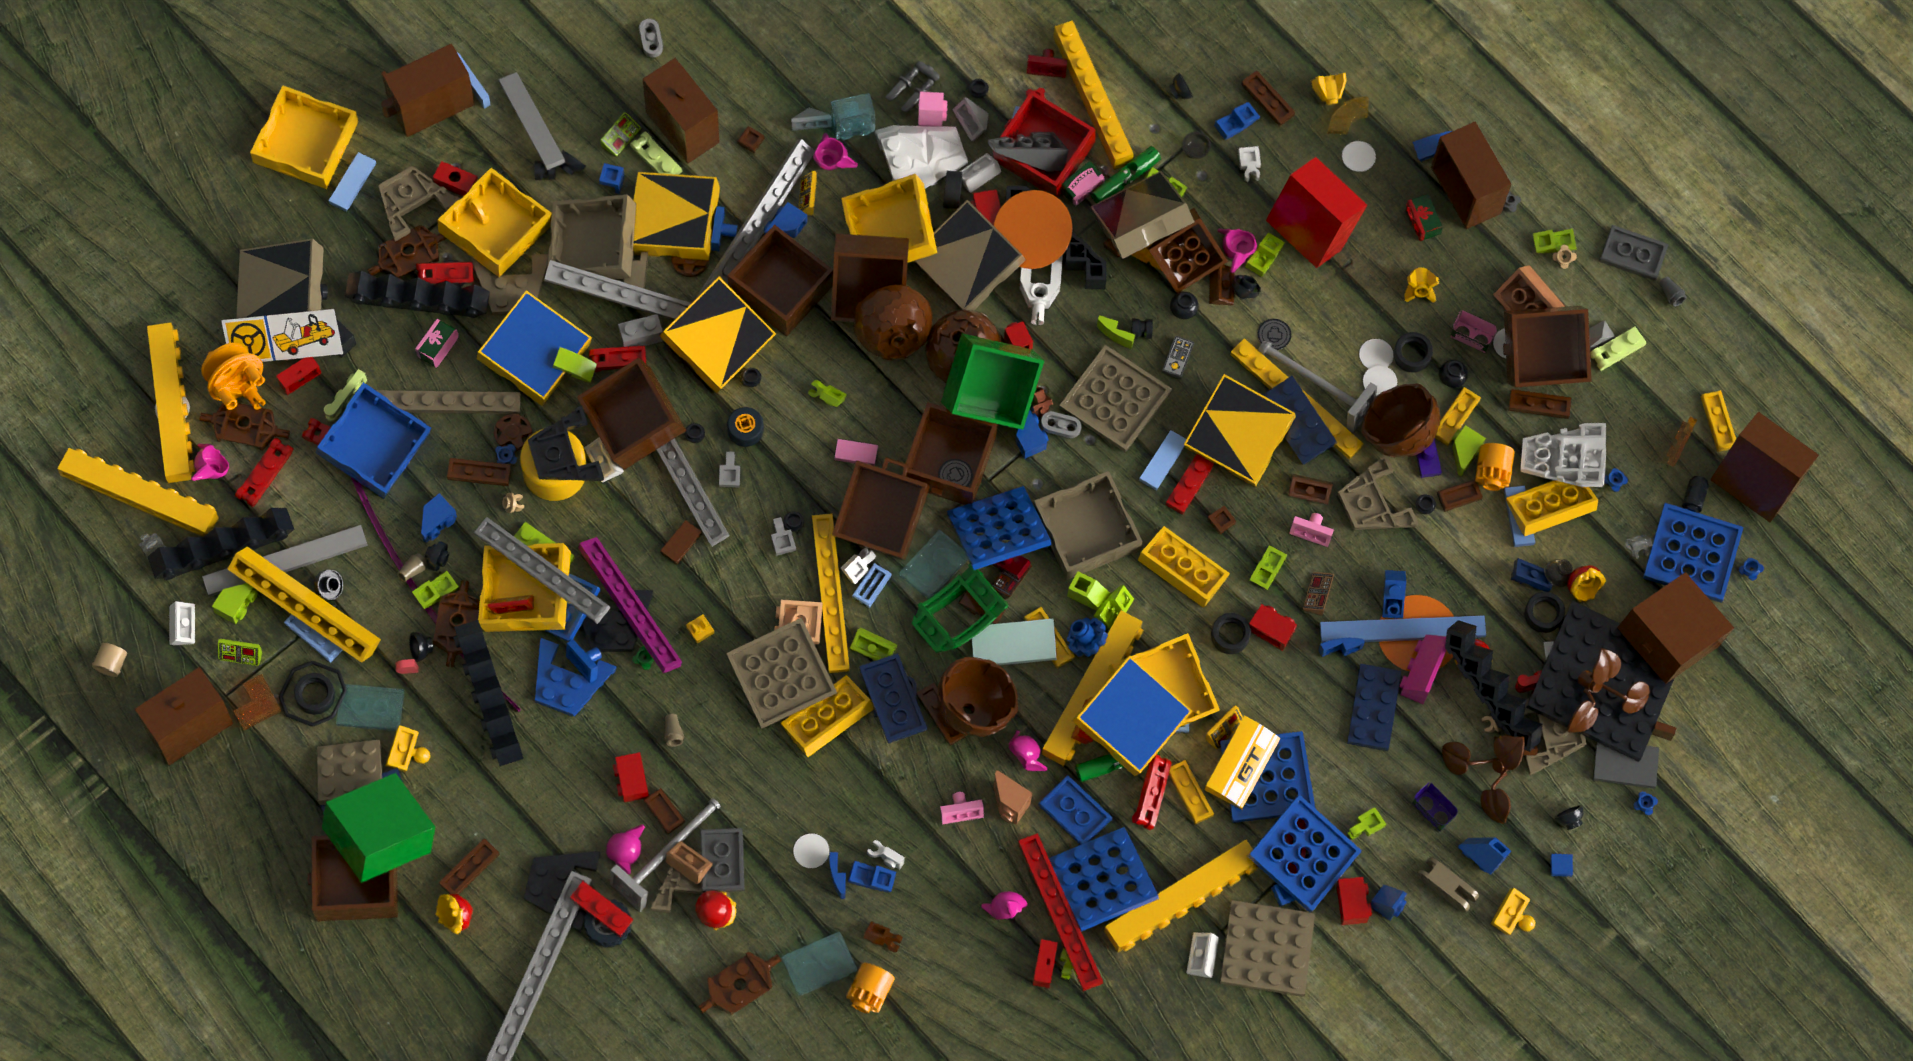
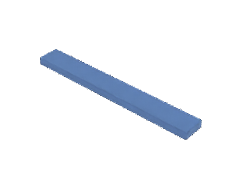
M1484 616L1320 622L1321 643L1339 638H1361L1364 642L1424 640L1425 635L1446 636L1447 629L1459 620L1477 626L1475 638L1486 637Z

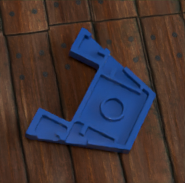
M541 638L535 702L575 717L599 687H602L609 676L614 674L616 666L598 660L597 680L590 683L584 676L552 665L559 644Z

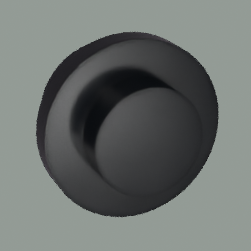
M975 79L969 85V92L975 98H982L988 93V84L983 79Z
M753 367L745 369L741 374L742 383L747 387L757 386L761 382L760 371Z
M692 423L686 427L685 437L689 442L699 443L704 439L705 429L702 425Z
M1424 494L1417 498L1415 507L1418 512L1426 515L1434 511L1436 502L1432 496Z
M792 511L784 517V526L787 530L791 529L792 532H796L804 525V518L799 512Z

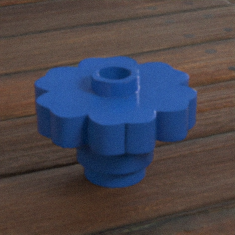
M1084 618L1083 620L1074 621L1067 636V641L1070 643L1068 648L1078 657L1083 654L1086 657L1096 654L1099 651V647L1106 643L1108 634L1105 632L1106 626L1097 618L1092 620Z

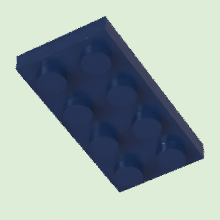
M1290 376L1263 394V396L1295 413L1296 417L1285 438L1303 465L1337 443L1293 376Z
M898 653L859 666V671L888 744L927 730L926 723Z
M1360 664L1347 744L1383 751L1389 750L1401 671Z

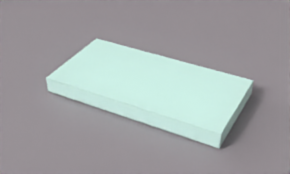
M1054 619L990 624L972 638L973 657L989 659L997 665L1057 660Z

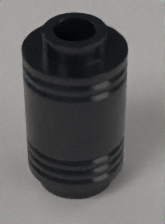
M1693 476L1689 480L1682 503L1684 509L1697 513L1702 511L1709 487L1706 478Z

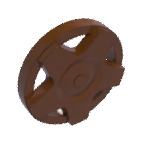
M672 256V265L680 275L695 277L707 269L709 260ZM677 266H683L684 271L679 269ZM695 267H700V268H701V269H699V270L693 272L694 269H695Z
M510 414L502 417L494 428V437L497 444L504 447L506 444L512 443L516 448L515 451L522 450L524 445L522 438L528 435L529 438L532 435L531 424L525 417L519 414ZM498 430L502 433L499 438H498Z

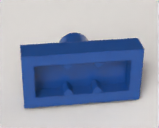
M716 206L711 251H720L722 235L735 237L737 234L738 225L724 224L725 207Z
M575 640L568 642L566 657L590 683L597 680L598 666L595 664V661L602 657L599 649L595 647L585 652Z

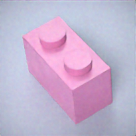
M920 92L918 126L942 127V121H946L947 100H943L944 93Z

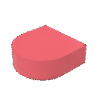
M414 659L400 660L395 664L397 673H418V665Z

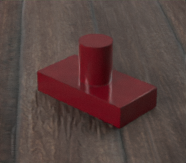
M1044 49L1042 56L1028 55L1026 74L1066 78L1068 59L1054 58V51L1052 49Z
M1019 555L991 565L1020 579L1031 563L1028 559Z

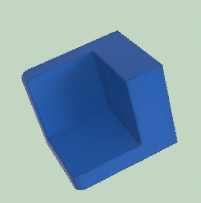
M604 163L599 184L614 187L616 194H620L625 178L624 168Z

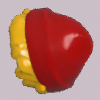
M1580 566L1570 574L1567 587L1570 594L1578 602H1586L1595 598L1598 590L1604 586L1606 578L1595 566Z
M706 891L699 896L696 902L698 918L702 923L714 930L729 926L733 923L736 916V903L727 897L724 891Z
M442 894L438 898L436 916H439L438 923L444 925L454 934H459L467 929L473 913L470 903L458 894Z

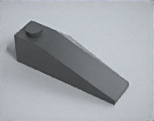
M1031 132L1028 137L1019 134L1016 136V139L1001 137L988 140V144L996 153L1046 172L1055 173L1056 171H1063L1065 168L1068 149L1054 132Z

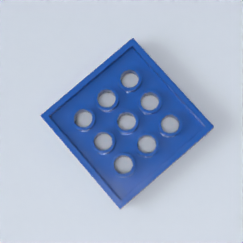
M1024 486L947 511L948 518L973 570L1051 545V539ZM1009 507H1016L1013 510L1008 509ZM998 526L1003 527L1002 529H996ZM977 533H984L983 535H980V536H977V535H976ZM1025 533L1029 534L1028 536H1025V537L1022 536V534H1025ZM1003 540H1010L1007 543L1002 542ZM990 546L988 549H983L982 547Z
M1664 503L1643 578L1667 585L1684 573L1683 567L1688 566L1693 570V574L1689 575L1690 578L1709 599L1722 603L1744 527ZM1673 525H1682L1684 531L1681 533L1676 532ZM1700 530L1704 537L1701 539L1696 538L1693 535V531ZM1713 537H1721L1723 539V544H1715L1713 542ZM1675 542L1679 549L1677 551L1671 550L1668 547V543ZM1688 549H1696L1699 555L1697 557L1690 556ZM1713 554L1717 556L1718 562L1711 563L1708 560V555ZM1663 561H1671L1674 565V568H1665L1663 565ZM1710 573L1713 576V580H1704L1702 574Z
M1303 731L1275 734L1280 740L1262 774L1265 772L1271 773L1273 780L1266 782L1263 780L1262 774L1260 775L1250 794L1256 798L1254 804L1245 803L1241 810L1229 803L1232 823L1280 817L1294 800L1286 796V791L1294 790L1297 796L1300 794L1315 808ZM1231 740L1220 741L1222 755ZM1287 750L1290 752L1291 757L1289 759H1282L1279 752ZM1291 770L1294 773V777L1286 779L1283 777L1282 772ZM1273 792L1277 799L1270 802L1265 798V794Z
M1299 794L1247 857L1310 913L1362 850ZM1298 819H1302L1306 823L1304 830L1297 826ZM1313 833L1321 836L1320 844L1313 841ZM1285 834L1293 837L1292 845L1285 842ZM1329 847H1333L1337 851L1336 858L1329 855ZM1301 848H1305L1308 850V859H1305L1301 856ZM1273 849L1280 851V860L1272 856ZM1317 862H1320L1324 865V873H1320L1317 871ZM1289 863H1292L1296 866V874H1292L1289 872ZM1305 877L1311 879V888H1307L1304 885L1303 880Z
M1125 827L1049 858L1081 931L1159 899L1158 893ZM1112 850L1120 852L1117 857H1110L1108 855ZM1092 858H1098L1100 863L1098 865H1091L1089 861ZM1073 866H1078L1081 868L1080 872L1075 874L1071 873L1069 870ZM1120 867L1128 869V872L1123 875L1118 874L1116 871ZM1101 875L1109 877L1108 881L1104 883L1099 882L1097 879ZM1086 883L1089 885V888L1081 891L1078 889V886ZM1129 884L1137 887L1132 892L1125 890V887ZM1114 892L1117 894V897L1109 900L1106 898V895ZM1091 900L1098 903L1094 908H1089L1086 904Z

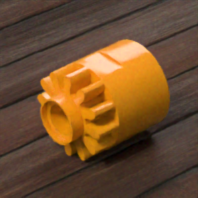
M1486 443L1480 446L1475 478L1478 485H1483L1484 489L1490 491H1498L1504 489V487H1509L1515 453L1511 447L1499 443Z
M862 963L846 998L851 1000V1006L860 1012L869 1014L870 1011L874 1013L876 1011L879 1013L895 978L878 966Z

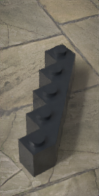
M1006 186V201L1021 192L1030 191L1027 186ZM1072 231L1070 243L1065 251V270L1085 271V289H1105L1106 260L1101 256L1099 257L1089 244Z
M364 271L349 274L345 297L351 299L355 304L432 312L443 315H457L469 318H477L480 315L486 314L490 291L476 284L461 288L448 281L433 285L421 278L404 281L391 274L376 278Z
M270 508L259 518L243 517L232 527H215L204 537H186L176 547H158L147 558L155 579L164 578V580H170L216 562L230 559L246 547L256 550L259 547L284 540L295 529L287 508Z
M479 620L454 627L456 636H453L456 648L461 647L465 660L462 667L465 676L470 675L475 690L471 694L474 703H479L484 718L480 722L483 731H488L493 746L489 748L492 759H497L499 766L524 759Z
M1459 620L1447 629L1445 649L1449 655L1452 654L1458 662L1457 666L1466 679L1469 678L1475 687L1473 689L1481 702L1487 705L1491 711L1490 715L1499 728L1502 727L1506 735L1524 737V750L1530 752L1541 741L1543 724L1524 718L1526 699L1508 694L1510 675L1491 669L1493 650L1474 645L1477 626Z

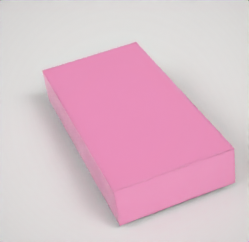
M838 439L834 460L856 463L857 460L875 466L878 445Z

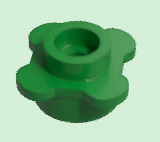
M642 646L637 655L633 656V662L640 664L644 670L651 668L654 659L645 646Z

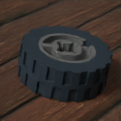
M606 898L630 916L628 909L624 907L623 903L615 899ZM588 912L584 916L586 934L597 946L600 945L604 948L615 947V945L622 944V941L628 938L627 935L630 934L631 924L623 935L619 937Z

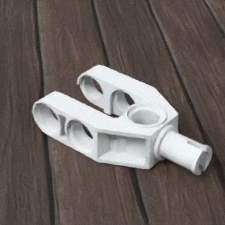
M1062 256L1052 263L1051 282L1048 285L1044 283H1031V269L1021 268L1020 290L1028 307H1032L1031 323L1036 325L1037 317L1039 318L1038 325L1044 324V309H1049L1060 292ZM1041 293V294H1043L1044 296H1043V297H1037L1035 294Z

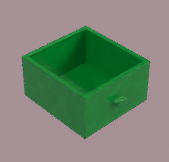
M962 333L941 403L955 415L1023 430L1044 360L1032 349Z
M396 773L327 801L322 829L361 883L431 853L436 828Z

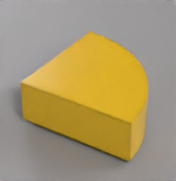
M476 197L471 200L472 212L483 225L489 222L488 213L486 214L481 209L483 203L480 199Z

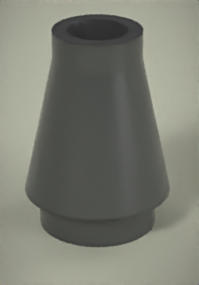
M1665 277L1659 282L1669 304L1679 306L1686 300V292L1669 277Z

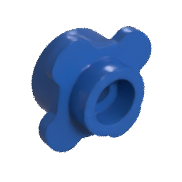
M512 444L504 447L498 446L495 450L498 458L497 463L515 464L517 462L514 453L515 446Z
M1616 468L1612 469L1610 474L1605 476L1604 483L1611 486L1614 492H1618L1620 487L1628 482V478Z
M1748 558L1744 562V566L1739 568V572L1748 576L1751 581L1756 580L1757 575L1764 571V566L1753 558Z
M1642 791L1638 794L1639 798L1633 804L1635 810H1641L1645 815L1649 816L1653 813L1652 809L1654 805H1657L1658 800L1651 794Z

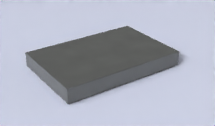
M1612 225L1599 262L1656 281L1669 244Z
M1596 742L1593 780L1655 789L1659 747L1646 746L1642 759L1638 762Z
M743 828L700 830L701 856L712 863L711 868L702 879V893L711 890L724 892L744 891Z

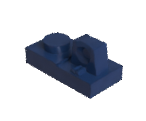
M1517 558L1514 561L1511 580L1519 584L1526 583L1544 592H1549L1552 589L1553 572Z

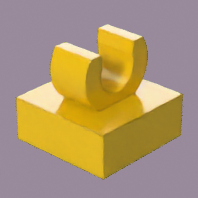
M704 615L686 624L687 630L697 644L714 634V629Z

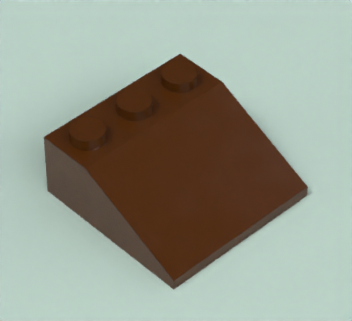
M1195 208L1189 210L1194 223L1153 242L1148 248L1176 293L1181 292L1228 262Z

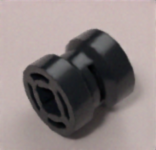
M541 160L535 161V180H542L543 178L556 180V167L547 170L546 175L543 162Z
M1132 318L1131 333L1135 334V338L1142 336L1145 339H1152L1153 319L1140 321L1137 318Z

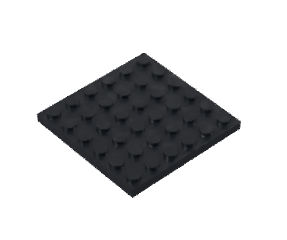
M1572 601L1526 708L1568 727L1578 706L1585 700L1590 701L1587 694L1583 692L1585 688L1578 683L1579 675L1585 670L1593 671L1599 657L1600 648L1610 650L1620 658L1621 667L1615 677L1609 678L1608 682L1603 684L1623 695H1627V691L1632 684L1643 681L1650 689L1648 700L1639 711L1627 713L1622 709L1625 699L1604 688L1597 693L1590 692L1596 702L1594 707L1598 709V716L1591 728L1577 733L1639 762L1642 759L1674 679L1667 684L1663 682L1618 630L1617 627L1620 623Z

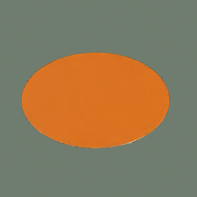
M1039 190L1025 191L1011 197L1001 207L994 222V227L1024 256L1026 260L1019 267L1026 269L1042 268L1055 262L1066 251L1072 237V219L1064 203L1056 196Z
M1422 595L1405 597L1403 619L1454 617L1444 604L1434 598ZM1381 616L1380 620L1399 619V618H1383V617ZM1419 640L1379 642L1383 653L1394 665L1403 670L1411 671L1407 667L1411 658L1416 659L1418 652L1414 650ZM1447 650L1439 668L1446 665L1453 657L1452 654L1449 655Z

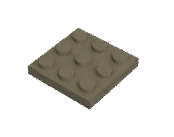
M380 740L317 747L319 805H325L329 800L382 779Z

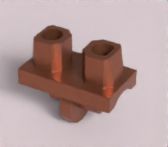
M1037 385L1030 408L1037 417H1042L1048 412L1049 406L1053 405V402L1044 392L1043 388Z

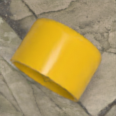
M541 430L536 431V432L533 433L529 438H531L532 436H534L535 434H537V433L540 432ZM567 431L577 465H585L586 458L583 445L573 433ZM528 439L525 441L520 454V463L525 484L534 495L549 501H559L573 496L580 490L585 481L539 479Z

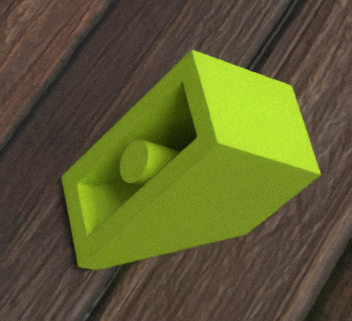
M1466 425L1462 431L1458 429L1452 438L1454 440L1452 451L1457 472L1460 476L1464 474L1478 454L1480 446L1486 440L1485 437Z

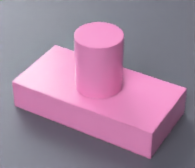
M1312 513L1309 521L1295 516L1289 534L1328 547L1334 529L1322 526L1323 517L1318 513Z
M956 792L952 795L953 805L941 806L942 824L984 817L982 800L966 802L963 792Z

